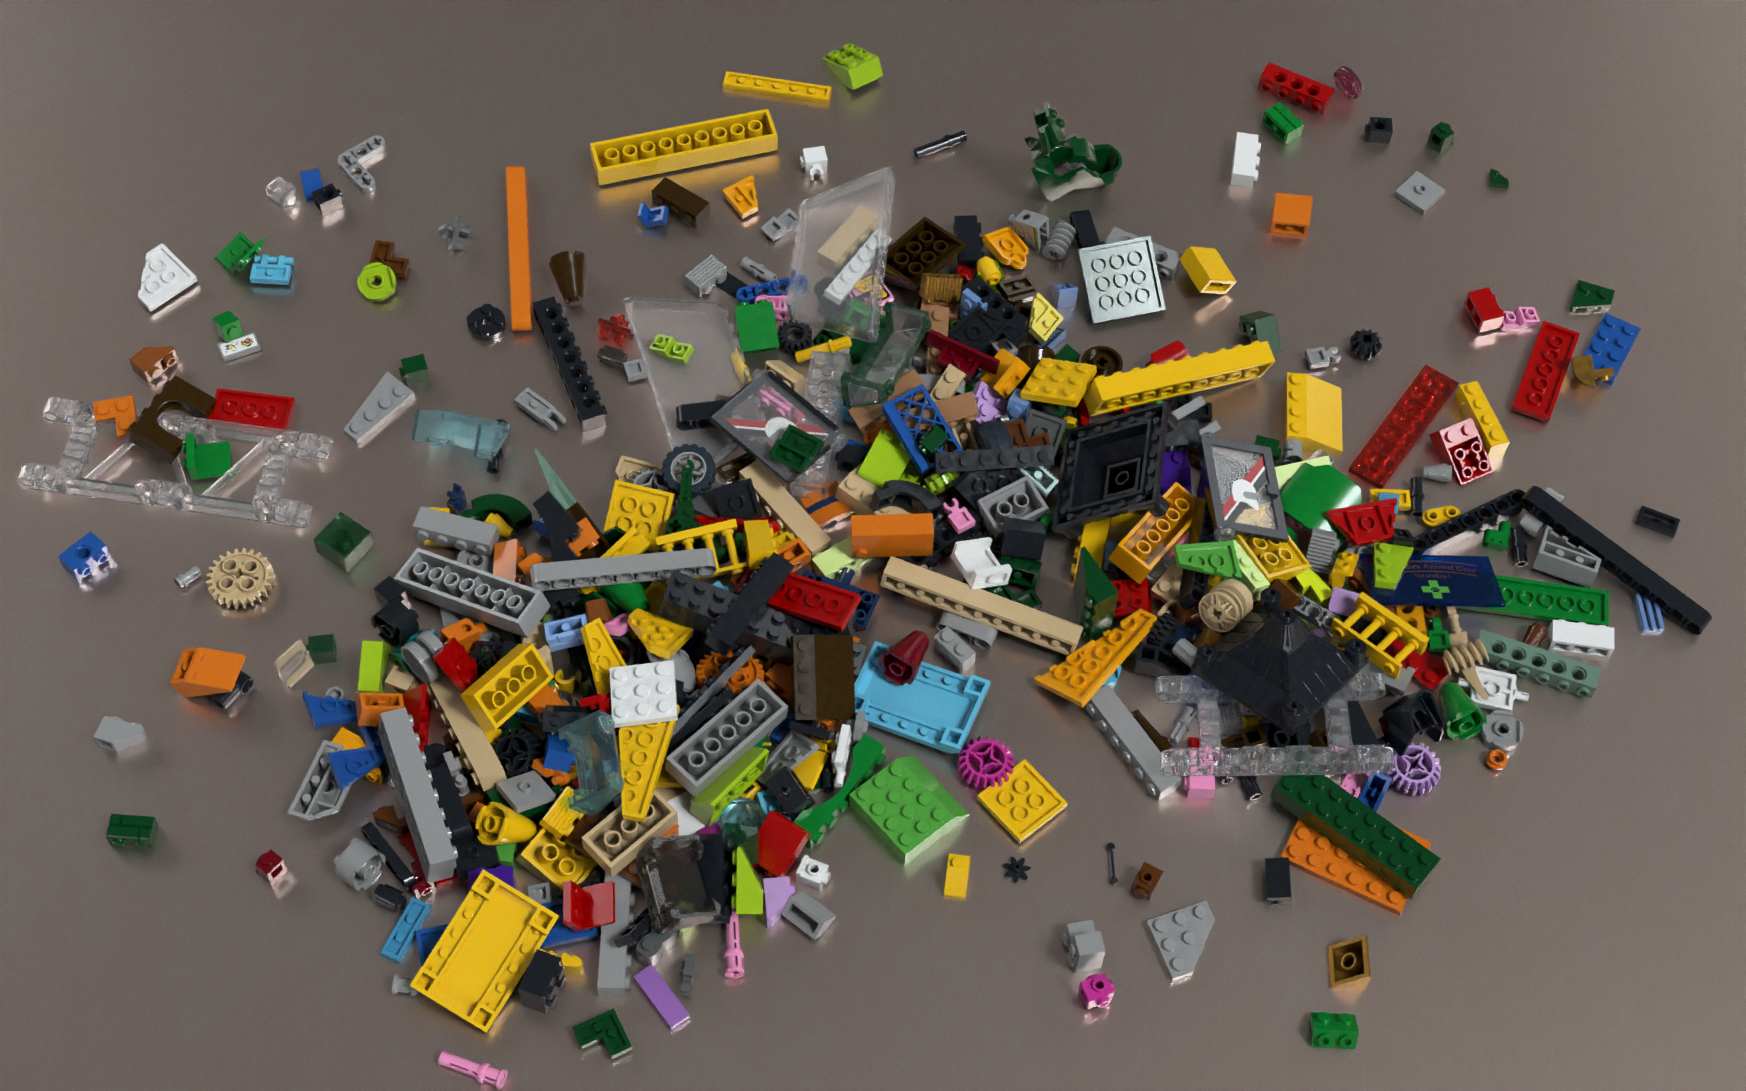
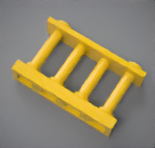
M736 519L655 537L657 549L662 548L665 552L673 551L674 545L682 543V546H685V550L694 549V540L702 538V541H705L706 548L713 550L717 570L714 574L693 578L703 580L728 573L734 576L744 573L743 570L747 569L746 562L739 563L732 535L737 530ZM722 534L725 537L731 566L719 568L713 544L714 535Z
M1364 592L1357 597L1354 606L1356 611L1344 622L1335 617L1329 631L1335 638L1340 639L1345 644L1352 639L1363 641L1367 646L1366 656L1369 657V661L1395 679L1399 677L1402 668L1401 662L1412 651L1419 655L1424 653L1430 639ZM1363 615L1371 620L1372 623L1358 634L1350 627ZM1381 627L1389 634L1375 646L1367 638ZM1395 639H1398L1406 646L1392 658L1384 650Z

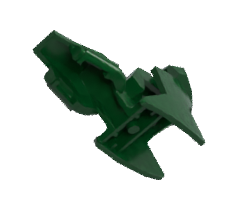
M1047 101L1043 102L1045 110L1035 109L1034 118L1039 138L1029 136L1024 138L1029 147L1032 158V173L1049 201L1052 202L1074 189L1109 186L1114 183V179L1117 177L1122 166V157L1117 149L1109 144L1094 145L1093 147L1086 138H1080L1075 133L1066 136L1064 119L1058 117L1055 107H1051ZM1066 161L1069 163H1084L1088 168L1086 169L1081 166L1062 176L1056 175L1054 172L1055 168Z

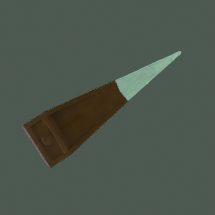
M535 448V454L550 491L577 523L586 517L600 537L597 539V545L589 550L585 547L580 551L582 554L579 556L580 559L600 558L612 545L543 455Z

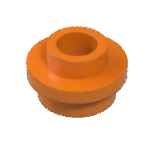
M1498 749L1490 751L1486 756L1487 765L1494 770L1503 769L1507 764L1506 754Z

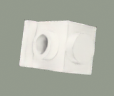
M804 855L796 872V882L820 891L823 884L827 885L830 879L829 865Z

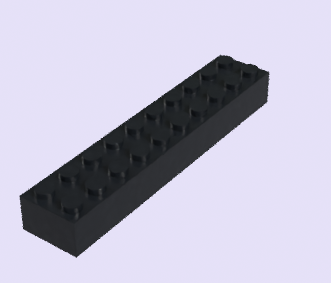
M673 570L656 614L706 633L712 623L716 625L718 622L716 619L721 611L729 609L727 605L734 596L738 597L739 595ZM765 606L735 646L751 645L756 650V654L791 667L790 637L792 635L838 634ZM853 641L854 683L859 676L867 646Z

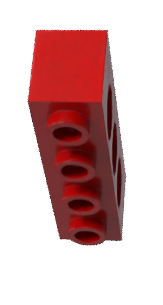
M1268 62L1262 72L1258 84V89L1322 115L1330 104L1334 92L1332 87Z

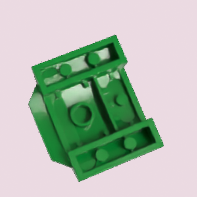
M1305 462L1280 492L1285 518L1289 516L1310 533H1312L1313 527L1336 532V539L1340 540L1338 549L1347 538L1333 525L1325 513L1329 510L1362 504L1361 489L1329 464L1314 467ZM1271 503L1269 508L1273 510V505Z

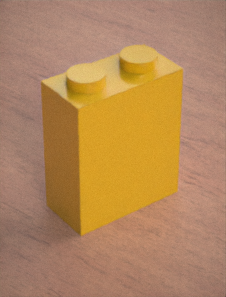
M1190 246L1179 259L1200 293L1226 295L1236 283L1235 278L1214 248Z

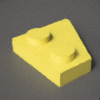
M1038 292L1033 297L1028 331L1043 344L1064 318Z

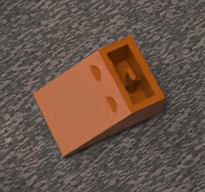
M203 647L184 649L169 684L185 698L232 692L246 656Z

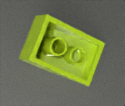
M881 428L857 475L881 488L886 481L899 480L910 460L903 445L893 432Z

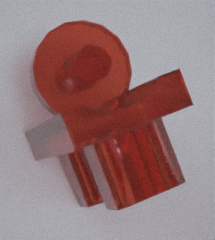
M619 313L617 317L611 316L610 321L599 318L597 322L600 326L597 336L608 341L610 334L614 333L616 336L613 342L621 347L625 346L628 339L632 340L634 334L631 333V329L625 328L628 327L629 322L624 320L625 315Z

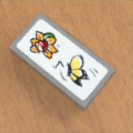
M255 332L241 336L228 343L222 342L217 344L224 362L261 350Z

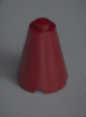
M915 630L883 652L878 659L879 668L882 666L884 670L883 675L897 685L903 686L904 683L912 684L927 651L929 638L924 632Z

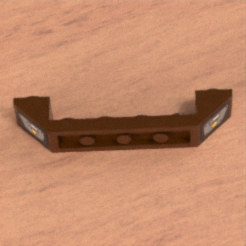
M480 784L478 785L479 792H470L461 798L466 812L472 810L477 802L484 805L489 803L486 793ZM393 805L389 807L383 806L377 809V811L372 812L377 826L399 835L410 832L405 816L398 819Z

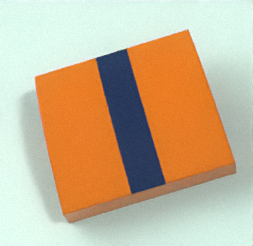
M837 481L823 484L799 496L806 511L820 528L834 520L838 523L854 513L851 508L835 498L839 486Z

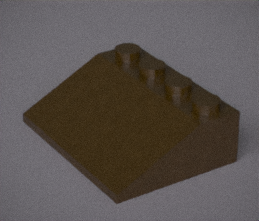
M924 216L875 259V272L889 284L918 291L920 289L922 273H938L967 248V244Z
M792 635L790 637L792 721L856 720L853 635Z

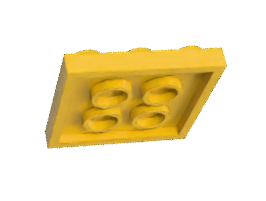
M1041 358L1020 393L1021 399L1077 407L1097 373L1096 365Z
M615 480L603 532L617 526L627 533L634 526L652 544L647 550L658 552L661 548L657 549L655 537L666 535V523L670 518L675 494Z
M1025 759L1012 768V774L1006 773L1009 777L1008 782H1005V779L1001 777L1003 782L1001 787L995 781V787L992 788L990 785L977 795V800L1019 844L1065 809L1068 804Z

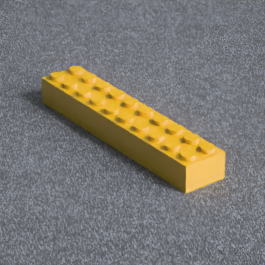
M769 109L594 142L590 143V151L599 185L776 151L778 150V135Z
M1254 341L1246 346L1239 344L1228 350L1221 348L1214 353H1201L1197 357L1186 356L1179 361L1168 360L1161 365L1155 363L1143 369L1136 367L1125 373L1118 371L1111 376H1098L1088 386L1083 399L1089 415H1099L1155 402L1156 400L1160 401L1260 378L1275 363V359L1268 341Z

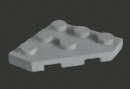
M1207 901L1146 921V926L1172 982L1193 974L1215 922Z

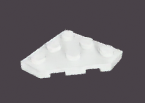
M162 243L146 254V265L143 268L142 284L138 292V299L151 312L197 282V277Z

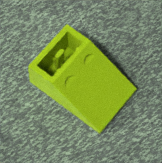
M852 43L845 44L843 48L831 51L828 55L822 57L823 61L840 81L852 90L883 76L879 56Z
M738 845L737 850H733V864H737V872L732 873V886L737 887L736 894L732 895V909H736V914H763L764 888L742 845Z

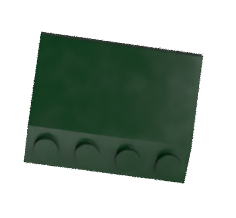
M1084 546L1080 550L1073 594L1077 624L1084 627L1081 638L1090 642L1091 640L1096 641L1101 638L1108 629L1111 631L1119 592Z

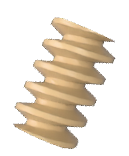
M1475 639V646L1471 641L1467 642V648L1460 644L1459 651L1456 647H1452L1451 654L1446 649L1442 657L1449 676H1451V669L1459 673V666L1467 670V663L1474 668L1476 660L1481 665L1483 664V658H1486L1489 662L1487 651L1480 639Z

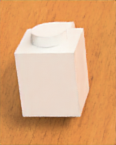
M819 146L802 149L800 166L801 168L804 167L805 174H810L811 180H814V174H819L820 178L823 179L824 172H827L828 163L825 147Z

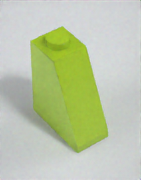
M362 640L358 691L383 692L391 645L382 641Z

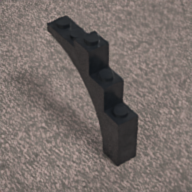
M547 491L533 505L542 517L548 531L551 545V562L581 560L568 543L570 541L573 543L581 536L580 532L583 529L554 494ZM579 588L544 591L543 594L551 607L543 618L548 613L550 615L555 613L560 608V603L567 608L569 606H576L581 601L580 597L583 593Z

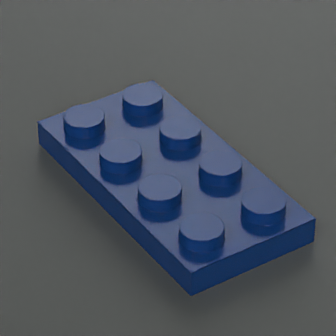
M1605 313L1584 355L1592 354L1594 370L1614 367V376H1611L1608 381H1602L1612 386L1641 328Z

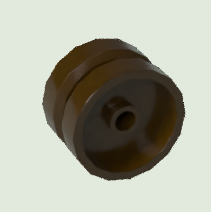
M1107 346L1091 347L1085 351L1081 358V363L1096 365L1097 373L1094 378L1101 375L1105 377L1111 376L1115 372L1122 371L1123 368L1121 355L1116 350Z

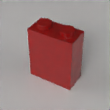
M770 810L745 853L750 863L757 868L761 866L766 869L768 876L772 878L786 877L810 838L811 833L779 812Z

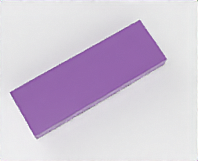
M652 964L633 976L634 981L671 1030L690 1018L689 1013Z

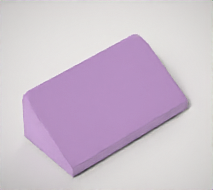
M1334 586L1327 610L1349 617L1351 613L1356 611L1354 606L1359 593Z

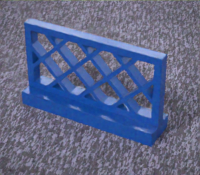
M923 384L890 402L887 401L882 404L881 411L921 476L927 474L929 470L935 467L934 462L930 464L926 456L917 449L919 446L916 441L917 434L924 435L926 433L919 431L921 421L942 426L945 429V433L949 436L948 442L953 443L956 447V450L953 452L963 451ZM921 391L925 397L924 403L912 401L913 395ZM899 402L909 404L906 413L898 411L895 405ZM911 404L922 407L920 417L909 414ZM924 408L934 411V420L922 417ZM907 417L919 420L916 430L908 428L906 425ZM942 447L937 453L946 452V451H942V450H943V447Z

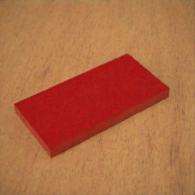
M217 388L214 397L216 398L215 410L208 417L207 421L208 424L286 433L295 399L294 397Z

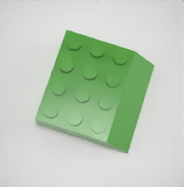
M914 755L897 758L849 794V806L904 866L969 816V813Z

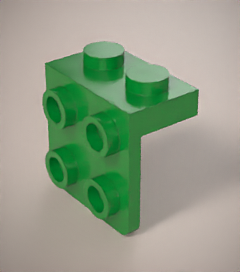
M240 232L214 259L228 273L232 274L235 270L239 273L264 247L262 243L265 239L262 237L254 245Z
M194 433L185 434L186 442L183 443L184 455L186 454V459H183L184 470L189 472L191 481L231 475V448L228 441L197 445Z

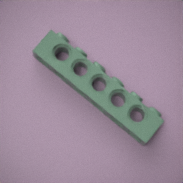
M1481 629L1477 637L1484 644L1489 658V662L1486 658H1483V664L1497 667L1502 671L1515 673L1520 677L1536 680L1541 684L1555 686L1563 691L1567 690L1576 693L1581 697L1592 698L1597 689L1602 668Z

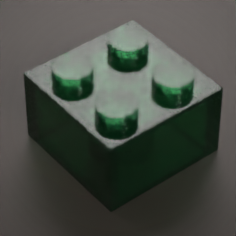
M342 512L313 539L317 553L347 573L375 545L372 532Z

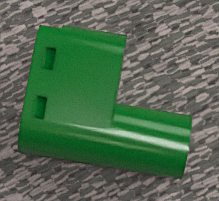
M1500 521L1498 530L1485 529L1483 547L1500 552L1506 551L1511 523Z

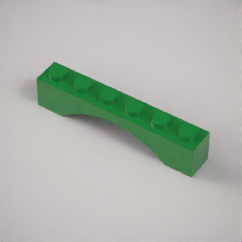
M864 734L861 740L853 747L852 769L842 789L825 803L803 810L795 819L794 823L811 833L810 838L805 844L809 849L822 841L824 832L827 828L831 829L834 826L838 814L846 811L849 806V794L860 787L865 781L872 778L874 769L884 763L886 747L867 734Z

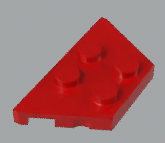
M1397 498L1329 510L1325 515L1354 547L1389 541L1394 535L1393 524L1396 517L1394 511Z
M455 637L448 639L444 646L439 648L440 652L433 655L434 660L461 693L479 679L475 659L470 657L465 647Z

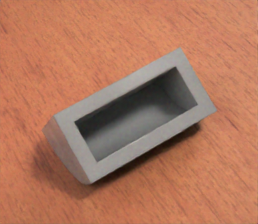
M803 890L789 898L781 915L814 940L819 938L828 929L836 917L835 914Z

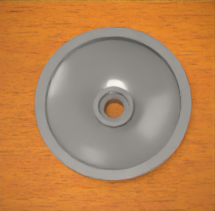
M679 649L670 659H661L647 650L651 663L674 660L675 678L684 682L683 691L692 692L697 687L694 666L689 659V655L684 650Z

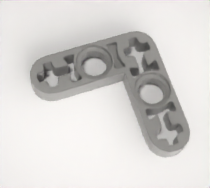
M379 135L372 136L342 153L337 158L340 170L364 194L374 192L376 184L374 178L361 164L385 151L386 144L384 138ZM360 151L367 152L363 156L357 155V153ZM355 171L361 172V174L358 176L352 175V173Z

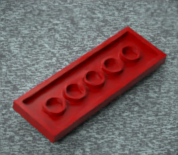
M1543 321L1511 410L1547 423L1549 422L1580 333Z
M748 567L735 588L734 594L740 595L738 591L744 583L749 584L750 581L748 579L754 570L759 571L760 569H749ZM791 572L788 579L766 606L843 632L860 603L861 596L860 594Z

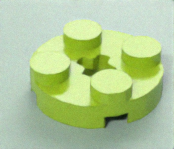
M375 262L366 265L357 278L360 292L370 301L385 300L396 291V276L391 268L382 263ZM375 278L382 280L379 286L372 285V282H375Z

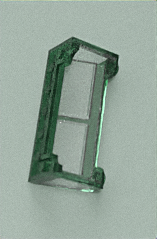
M890 302L884 304L885 318L880 319V329L854 373L844 371L840 378L843 406L854 408L882 404L888 400L889 396L893 395L901 375L926 332H929L931 329L932 321L928 311Z

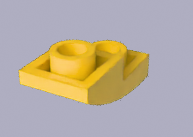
M548 950V951L546 952V953H549V954H552V955L557 956L554 952H552V951H550V950ZM564 952L560 957L562 958L563 967H565L564 974L582 975L584 972L582 960L574 954L568 955Z

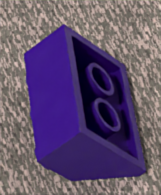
M1186 450L1164 452L1160 494L1162 496L1175 482L1192 494L1191 470Z

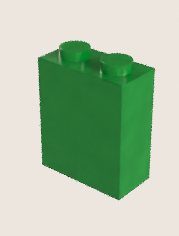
M766 299L758 300L756 304L750 305L749 302L738 303L733 311L741 355L778 350L779 340L773 301L768 302Z

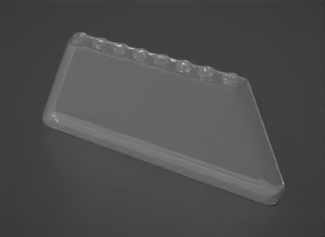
M885 167L805 199L798 206L800 216L796 220L798 230L794 235L796 244L793 245L792 272L789 273L788 299L784 304L785 311L789 313L790 319L866 342H877L896 180L893 167Z
M640 297L623 299L671 450L673 451V448L676 446L681 447L682 444H697L698 447H704L712 455L715 466H717L740 446L718 427L686 431L677 429L675 410L677 406L683 404L729 400L749 383L748 378H751L748 367L743 366V363H745L743 353L738 352V348H740L738 338H733L732 334L735 333L732 322L728 323L727 319H730L727 308H723L721 301ZM656 335L672 336L676 342L692 345L694 351L687 363H678L651 352L649 347ZM753 394L732 412V417L735 420L766 422L764 412H759V408H761L759 398H754ZM744 436L747 440H750L752 438L749 436ZM685 459L682 462L686 464L689 459ZM693 459L694 465L700 463L698 460ZM678 464V470H682V467ZM702 466L695 471L704 473V467Z

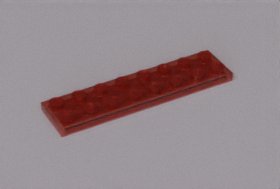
M1425 364L1350 465L1348 472L1378 489H1384L1455 392L1459 382Z

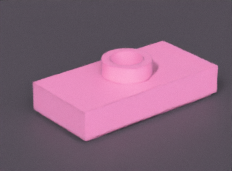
M624 613L603 624L609 635L621 636L632 629L627 623L629 614Z
M1352 764L1339 786L1358 798L1371 773L1368 771L1359 772L1357 766L1354 767Z

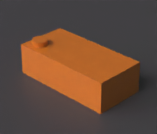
M933 513L851 515V558L932 556L934 540Z

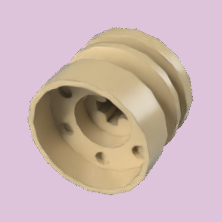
M1224 579L1200 600L1198 609L1200 617L1212 630L1228 632L1239 624L1252 610V594L1242 582L1235 579Z

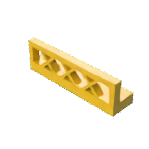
M633 526L600 558L642 554L652 544ZM600 586L579 588L585 595L592 591L600 594Z

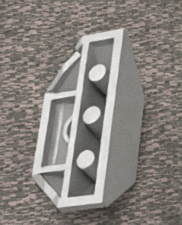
M323 740L287 812L288 815L310 821L339 812L352 784L341 791L339 790L327 756L328 753L345 751L344 746Z

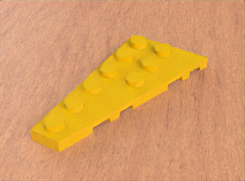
M677 705L678 714H679L680 706ZM677 720L619 727L623 819L645 823Z

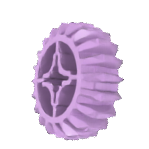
M1412 741L1403 756H1399L1393 748L1388 751V756L1384 760L1383 771L1386 772V775L1392 777L1390 785L1395 784L1396 791L1402 789L1404 795L1408 791L1411 792L1412 797L1416 795V792L1420 796L1425 791L1430 792L1432 787L1434 788L1441 777V765H1438L1440 762L1439 758H1434L1435 751H1428L1429 746L1421 747V742L1414 745Z

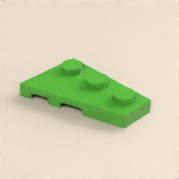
M1233 541L1180 544L1173 547L1177 567L1238 581L1242 579Z

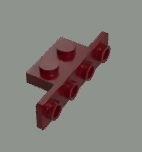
M934 330L928 332L926 343L941 350L935 365L946 369L951 364L966 374L965 379L971 380L978 367L994 375L997 374L1000 364L998 359Z

